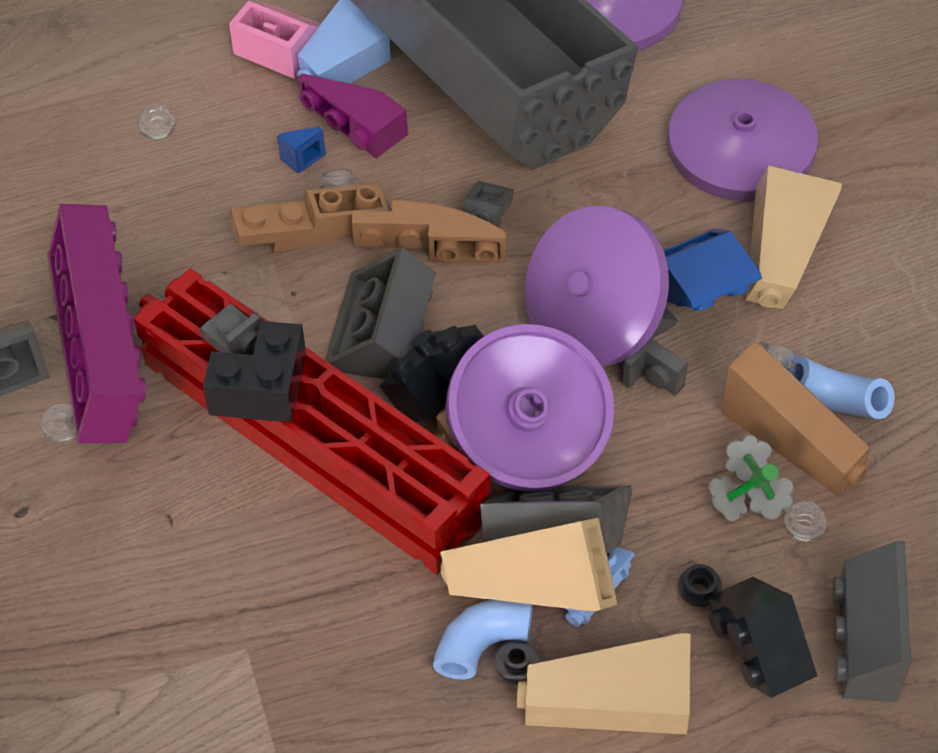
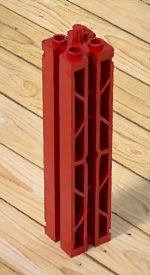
M189 268L179 278L173 279L168 284L165 290L166 298L163 301L154 298L150 294L144 295L139 302L141 309L133 319L138 337L143 340L141 350L145 365L156 373H162L165 380L208 410L203 383L211 351H219L202 338L200 327L229 304H232L248 318L256 312L211 281H204L201 274ZM307 347L293 423L217 416L415 560H422L424 566L436 575L441 572L442 557L440 552L459 548V545L465 538L471 540L482 528L480 503L488 500L486 496L491 492L490 473L478 465L470 464L467 457Z

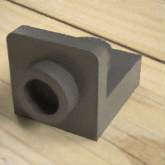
M477 181L464 199L463 212L477 216L500 228L501 218L512 204L514 189Z
M229 304L200 327L202 338L219 352L253 355L260 321L263 320L257 313L252 314L248 318L232 304Z
M652 338L637 353L622 362L624 367L622 383L629 388L643 374L647 376L653 385L666 389L674 396L685 387L688 363Z

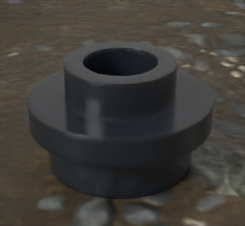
M695 564L687 568L681 574L678 582L680 596L687 603L699 607L710 605L708 597L720 592L722 589L719 575L713 568L705 564ZM696 584L704 585L707 588V590H696L692 586Z
M524 641L505 643L498 649L495 656L497 673L501 678L512 684H518V681L527 682L528 665L539 663V656L535 648ZM518 656L524 658L525 661L521 664H513L509 659Z

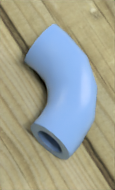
M803 356L792 358L784 366L787 371L831 411L863 418L883 419L891 413L894 406V390L886 379L856 376L840 372Z
M488 599L466 608L446 627L434 656V670L448 678L470 679L476 674L481 653L490 645L503 640L528 642L534 605Z

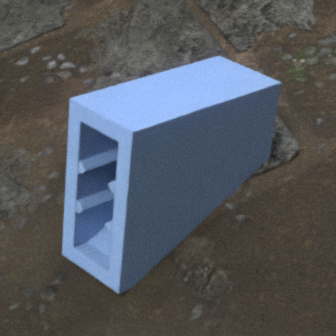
M339 0L297 54L299 63L297 76L303 73L351 84L391 61L390 39L351 0Z

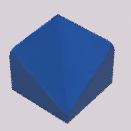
M321 127L285 132L277 136L280 159L297 174L326 154L324 133Z

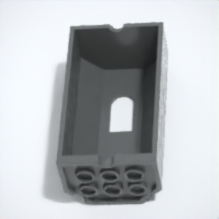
M351 0L510 156L533 170L547 163H553L560 157L573 151L581 150L591 144L621 109L627 99L638 46L586 0Z

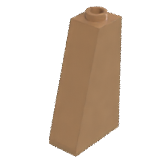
M754 341L728 366L721 411L723 415L754 435L757 439L766 441L774 451L838 496L850 485L856 487L861 483L869 470L866 461L870 447L761 345Z

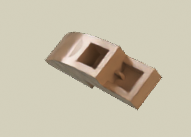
M380 183L310 189L306 190L305 200L230 207L229 220L237 246L270 243L274 253L300 249L352 234L353 211L390 210Z
M392 200L391 212L353 211L354 247L372 249L378 247L429 248L430 261L506 262V232L488 221L454 208L418 201Z

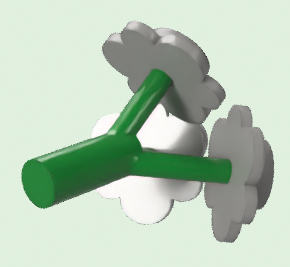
M747 434L743 437L742 441L735 439L727 444L726 454L729 458L725 461V467L728 471L735 472L740 480L747 482L740 486L736 483L732 484L731 479L725 475L719 479L711 480L709 482V490L712 494L713 505L718 511L723 513L729 521L737 520L747 512L746 505L743 502L746 492H748L752 500L750 502L751 511L762 513L763 517L768 520L777 519L782 514V509L788 510L793 506L791 495L794 492V485L787 478L777 479L779 475L778 468L774 464H768L766 461L771 454V447L766 441H757L754 435Z

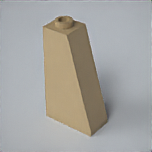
M768 165L756 186L750 258L760 270L762 279L749 284L750 290L746 292V301L759 303L767 308L784 309L797 289L840 194L842 183Z
M599 518L440 552L442 557L441 575L448 586L449 595L584 611H598L618 605Z
M680 633L528 665L527 682L518 681L517 708L525 709V725L687 735L690 717L691 634Z

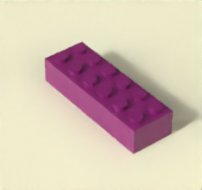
M60 204L47 254L78 443H126L131 427L137 426L139 402H144L146 398V382L144 377H139L138 374L140 350L139 346L133 345L132 342L134 332L133 314L127 313L126 310L128 286L126 282H121L120 278L122 255L120 251H115L114 246L117 235L116 223L110 221L107 205Z

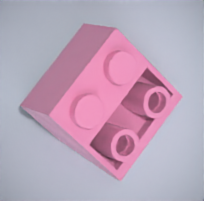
M248 1L229 23L233 53L295 79L299 71L297 54L321 23L270 3Z

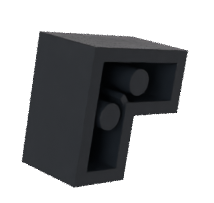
M260 321L253 355L211 351L203 383L209 415L293 423L306 359L302 324Z
M476 325L459 328L452 326L446 330L435 332L427 330L413 340V348L405 357L391 365L388 370V377L379 387L395 408L414 422L432 420L446 403L450 379L460 360L469 348L484 336Z
M750 577L708 597L712 612L709 613L710 624L717 636L725 638L740 649L744 661L740 665L741 672L746 683L751 688H756L772 698L818 676L792 595L755 577Z

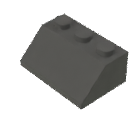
M403 247L352 272L325 360L344 373L381 379L387 378L391 365L408 354L413 348V340L421 333L424 327L423 319L427 304L433 294L432 286L436 272Z
M25 320L0 329V396L48 379L49 375L33 327L29 321Z
M631 485L560 486L545 491L508 489L480 503L483 540L487 542L599 518L607 554L621 545L632 496Z
M895 541L845 560L841 577H834L833 603H840V615H835L834 641L841 642L842 655H836L835 681L843 682V699L897 702L911 664L905 541Z

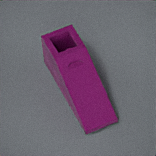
M303 73L298 76L300 86L299 97L304 107L311 112L315 111L326 120L332 129L341 131L351 139L358 149L367 151L376 159L408 135L407 110L382 91Z

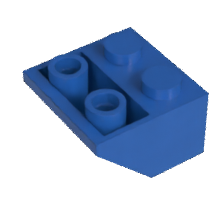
M714 228L663 249L669 274L667 302L674 303L677 307L686 306L692 308L693 311L704 310L715 305L716 298L726 294L727 296H735L750 290L749 284L762 279L760 270L731 231Z

